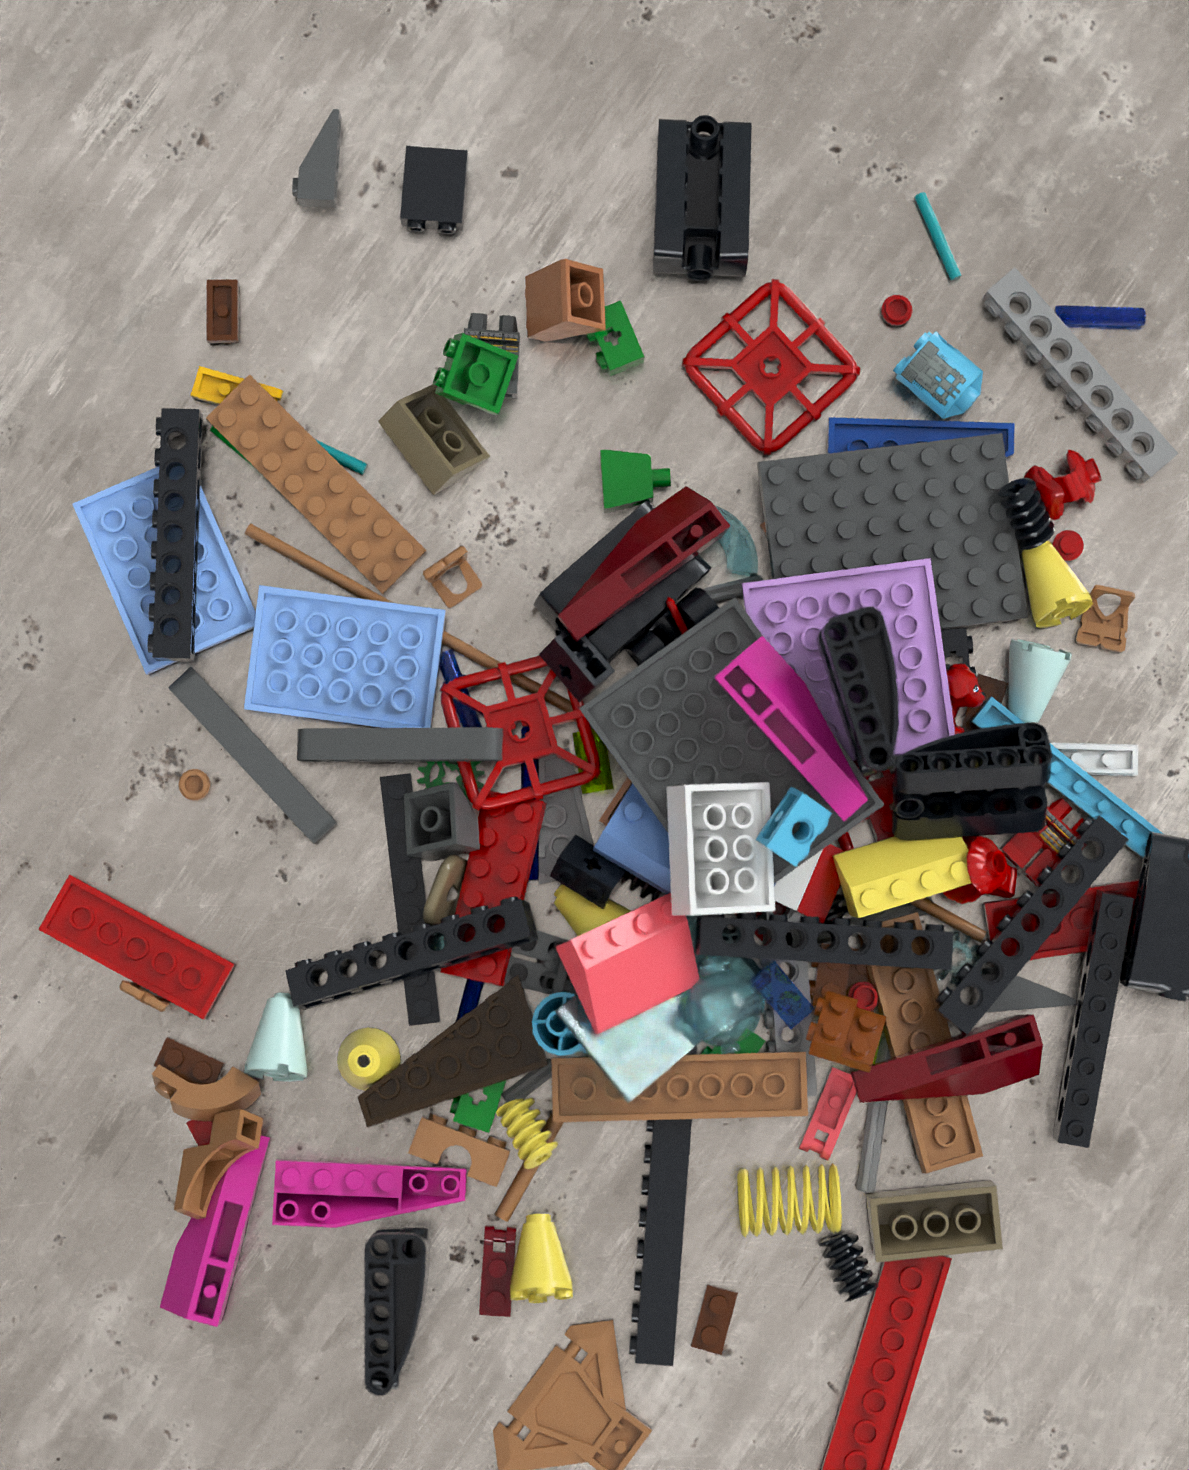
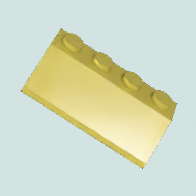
M893 836L832 855L849 914L856 918L865 917L971 883L966 860L969 850L962 837L901 840Z

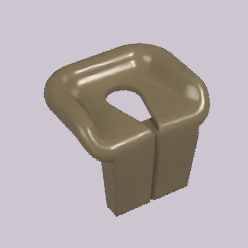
M449 855L440 865L423 910V919L426 924H430V926L441 923L442 918L455 915L468 862L466 859L458 855ZM454 886L457 897L447 901L448 892Z

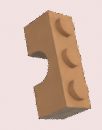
M430 1113L429 1118L421 1117L408 1151L409 1154L438 1164L446 1148L453 1145L462 1146L471 1156V1167L467 1176L497 1187L511 1151L505 1148L507 1142L493 1136H489L488 1141L476 1137L477 1130L461 1124L458 1129L446 1125L448 1119Z

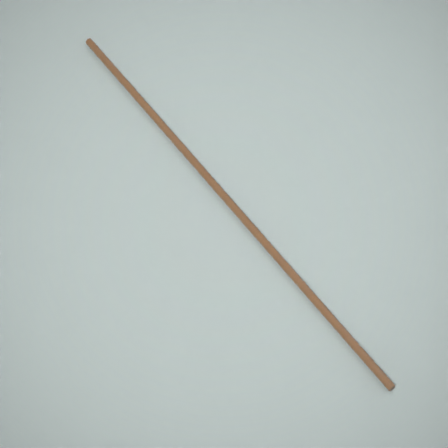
M250 523L247 527L245 535L362 599L392 602ZM443 631V645L479 665L491 669L498 667L497 664L501 663ZM521 673L510 676L512 683L532 694L537 693L541 686L538 682ZM550 689L544 697L546 702L566 713L573 711L570 700ZM927 898L909 902L980 943L986 935V931Z

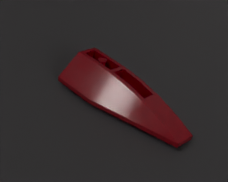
M685 486L636 521L557 617L577 642L721 539L730 528L729 523L712 501Z

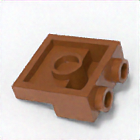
M819 944V947H821L822 949H826L830 946V944ZM811 962V967L816 968L814 980H809L811 1005L816 1006L819 997L825 999L827 991L848 996L849 989L855 983L861 981L871 983L867 965Z
M827 991L825 999L818 998L814 1011V1016L819 1017L818 1022H811L806 1040L811 1041L808 1054L870 1073L887 1016L857 1008V999Z

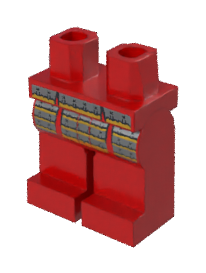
M1062 797L1047 806L1046 823L1043 829L1037 832L1015 833L999 848L1017 869H1022L1041 848L1043 849L1021 871L1035 886L1039 884L1036 878L1047 865L1052 868L1059 860L1056 856L1059 849L1067 841L1072 844L1078 837L1079 833L1076 832V829L1084 821L1083 818H1080L1071 828L1062 821L1073 809ZM1086 843L1083 844L1082 850L1087 846Z

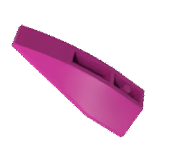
M763 636L757 639L715 676V680L843 821L848 819L868 801L806 683Z
M261 1135L259 1149L252 1150L241 1156L227 1169L212 1194L206 1218L195 1219L191 1217L176 1245L160 1308L185 1319L215 1327L222 1323L270 1137Z
M276 1159L272 1225L337 1228L465 1201L467 1169Z

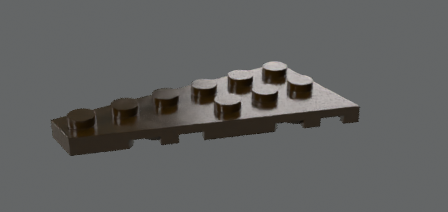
M519 975L511 979L509 983L496 993L494 992L486 998L484 1002L471 1012L457 1020L417 1053L406 1059L404 1063L391 1073L385 1075L360 1094L357 1098L366 1126L370 1128L549 1066L544 1049L537 1043L533 1035V1017Z

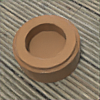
M190 769L180 777L179 790L189 800H202L211 790V781L205 772L198 769Z

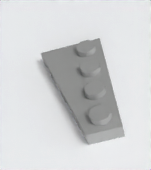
M555 755L539 758L540 783L576 774L573 765ZM579 786L544 795V799L540 800L547 803L539 834V885L555 881V879L550 877L552 869L559 855L575 834L594 845Z

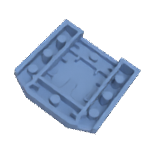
M632 783L603 830L593 851L661 892L669 894L671 893L669 834Z

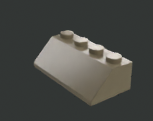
M991 1180L866 1193L869 1227L876 1263L1003 1249L997 1186Z

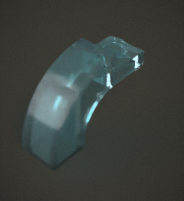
M715 506L730 525L724 536L718 540L726 556L725 573L747 577L757 576L758 557L750 533L734 515Z

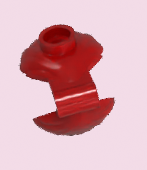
M1068 449L1066 458L1070 474L1053 477L1044 468L1036 465L1025 472L1024 478L1035 481L1037 485L1036 490L1040 492L1041 500L1045 503L1046 511L1050 514L1051 520H1058L1062 516L1064 503L1074 502L1081 498L1090 504L1093 502L1096 490L1095 483L1102 481L1100 471L1093 458L1085 461L1078 452Z
M978 836L971 842L966 857L967 871L971 883L943 892L947 899L959 904L972 903L984 894L1012 898L1015 896L1018 869L1007 864L1005 855L991 839Z

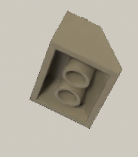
M432 384L398 400L378 422L422 479L423 483L435 495L455 484L486 461L490 455L445 397L435 394L437 386Z

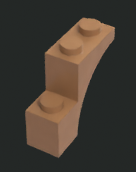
M242 1109L214 1114L210 1144L183 1150L174 1211L195 1219L206 1218L212 1194L227 1169L241 1156L252 1150L259 1149L263 1118Z

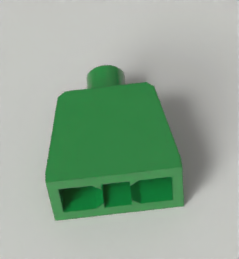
M600 450L604 513L640 506L646 500L653 502V488L671 487L670 468L652 469L651 455Z

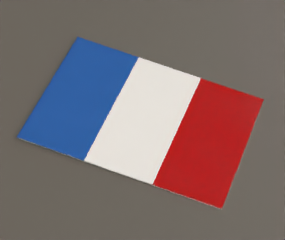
M831 844L826 846L774 884L775 901L808 917H819V922L824 924L841 884L832 855L845 851Z

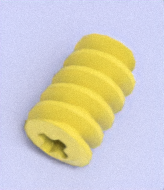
M534 1098L512 1100L496 1111L497 1116L502 1117L501 1123L503 1127L508 1128L506 1131L508 1137L514 1138L512 1141L513 1147L519 1149L518 1156L521 1160H525L523 1164L525 1169L535 1168L546 1162L551 1157L552 1151L558 1146L557 1142L546 1143V1140L552 1135L551 1131H540L546 1125V1121L540 1120L535 1122L534 1119L541 1112L539 1109L529 1110L535 1103Z

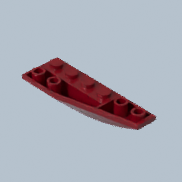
M1034 1014L1016 1015L972 1030L968 1035L960 1034L872 1064L870 1073L857 1069L851 1071L859 1102L985 1094L1039 1075L1043 1043Z

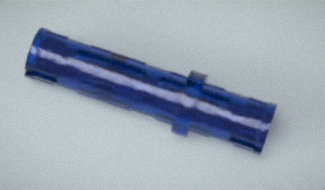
M453 649L440 654L439 668L445 681L443 683L447 684L455 678L465 676V674L462 675ZM468 688L459 690L462 693L470 696ZM453 699L462 727H482L475 710Z

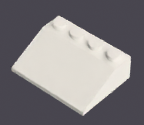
M700 784L666 787L672 915L775 911L773 852L755 840L771 817L770 784Z

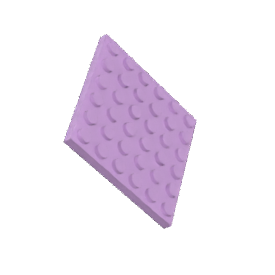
M931 558L742 583L745 612L769 644L806 683L830 730L853 761H855L817 645V637L829 619L864 607L874 606V608L881 611L894 656L899 704L898 733L894 755H901L921 745L955 735ZM828 631L830 638L835 641H841L837 632ZM838 661L839 667L843 671H851L848 663ZM849 691L850 699L855 703H860L859 695L856 692ZM859 721L860 730L864 734H870L869 725Z

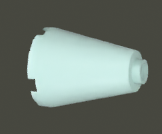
M1011 639L1009 645L1008 710L1024 723H1038L1071 660V652L1059 649V652L1053 651L1054 649L1048 645L1021 639Z
M275 993L273 998L267 999L244 1065V1073L248 1076L263 1079L264 1075L273 1077V1081L280 1082L302 1081L304 1078H307L308 1071L300 1009L293 1007L291 994Z

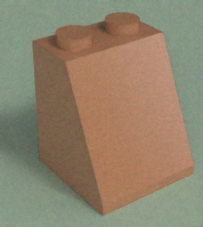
M561 259L525 276L526 328L528 338L549 342L606 330L602 268L569 259Z

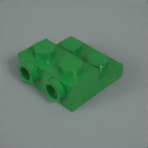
M464 333L454 335L453 339L449 338L443 349V355L447 356L444 368L439 367L433 379V385L437 386L435 394L462 405L468 404L493 415H498L518 355Z

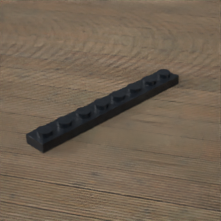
M411 773L380 777L397 929L401 935L412 932L411 928L414 926L426 924L423 919L426 893L422 860L408 856L406 849L404 794L413 792ZM415 945L407 948L405 954L407 960L414 957L416 953ZM435 971L404 980L409 1026L441 1022Z

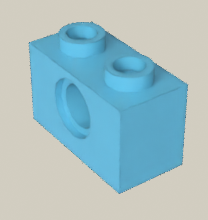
M791 786L755 840L796 867L799 861H802L808 855L810 845L816 836L825 830L832 813L803 792ZM800 822L798 832L792 835V827L795 823Z

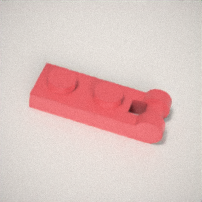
M831 1067L807 1129L801 1139L799 1149L806 1152L809 1150L819 1153L820 1158L829 1160L856 1095L851 1074ZM817 1130L828 1133L825 1142L814 1138Z

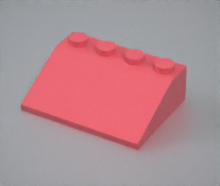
M671 893L555 947L596 1035L701 984L686 915H672Z

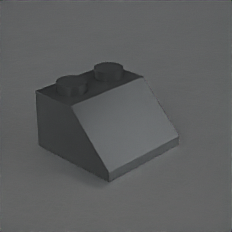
M451 782L404 794L406 849L408 856L431 861L445 858L449 855L480 850L478 818L458 783Z

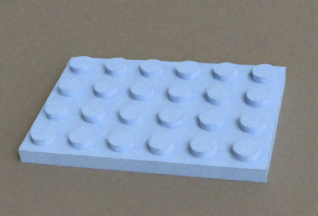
M176 466L172 468L169 474L170 479H181L185 473L184 467ZM159 467L72 504L147 675L178 662L156 661L152 657L153 653H148V635L153 634L154 622L149 621V604L155 601V591L150 590L151 572H156V560L151 558L152 541H157V529L152 526L153 510H158V498L154 497L153 484L154 479H159ZM201 485L194 654L253 629L256 614ZM172 498L169 501L168 509L170 511L180 510L184 504L183 498ZM171 529L167 534V540L172 543L178 542L183 534L182 529ZM171 559L166 565L167 573H177L181 568V560ZM175 589L168 591L165 595V602L168 605H174L180 599V592ZM174 620L167 622L164 626V634L166 636H173L179 630V623Z
M259 585L244 709L380 728H431L446 610Z

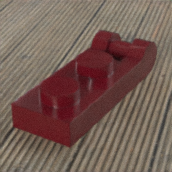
M485 1225L479 1315L511 1317L510 1283L514 1269L517 1228L507 1227V1230L494 1229L495 1226ZM493 1243H506L505 1251H493Z

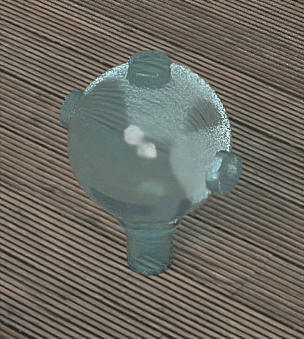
M702 955L703 967H700L701 978L688 993L686 1004L681 1009L682 1019L686 1024H689V1027L699 1039L709 1045L721 1047L722 1054L740 1052L739 1044L749 1038L758 1026L761 1013L765 1009L764 999L758 994L750 981L732 971L731 962H727V957Z

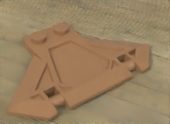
M613 1320L571 1325L564 1334L571 1340L565 1350L557 1345L507 1411L514 1417L510 1425L506 1427L499 1422L493 1430L498 1470H534L586 1462L597 1470H624L652 1432V1429L626 1410ZM583 1349L588 1354L580 1363L575 1357ZM524 1426L531 1430L525 1440L518 1436Z

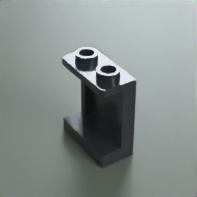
M406 146L400 213L402 226H407V230L414 232H423L425 228H434L443 234H455L456 230H463L466 173L469 161L468 150Z

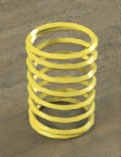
M833 1163L829 1167L830 1209L825 1167L822 1164L818 1167V1221L814 1211L809 1167L807 1165L803 1167V1217L801 1222L794 1168L791 1165L787 1169V1224L782 1202L779 1169L776 1166L772 1169L771 1221L767 1204L764 1171L761 1167L757 1170L756 1223L748 1170L746 1168L739 1169V1218L741 1234L745 1238L749 1234V1225L754 1236L758 1237L760 1235L763 1218L767 1233L771 1236L776 1233L778 1217L782 1232L787 1236L792 1230L793 1216L797 1230L802 1235L808 1228L809 1218L813 1230L819 1234L823 1228L824 1216L827 1227L832 1233H835V1231L838 1233L841 1230L840 1182L837 1166Z

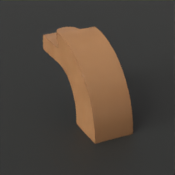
M158 1065L152 1073L155 1090L161 1096L170 1099L173 1112L196 1121H213L214 1114L236 1109L245 1110L261 1095L259 1082L235 1067H232L220 1080L205 1085L190 1083L161 1065Z

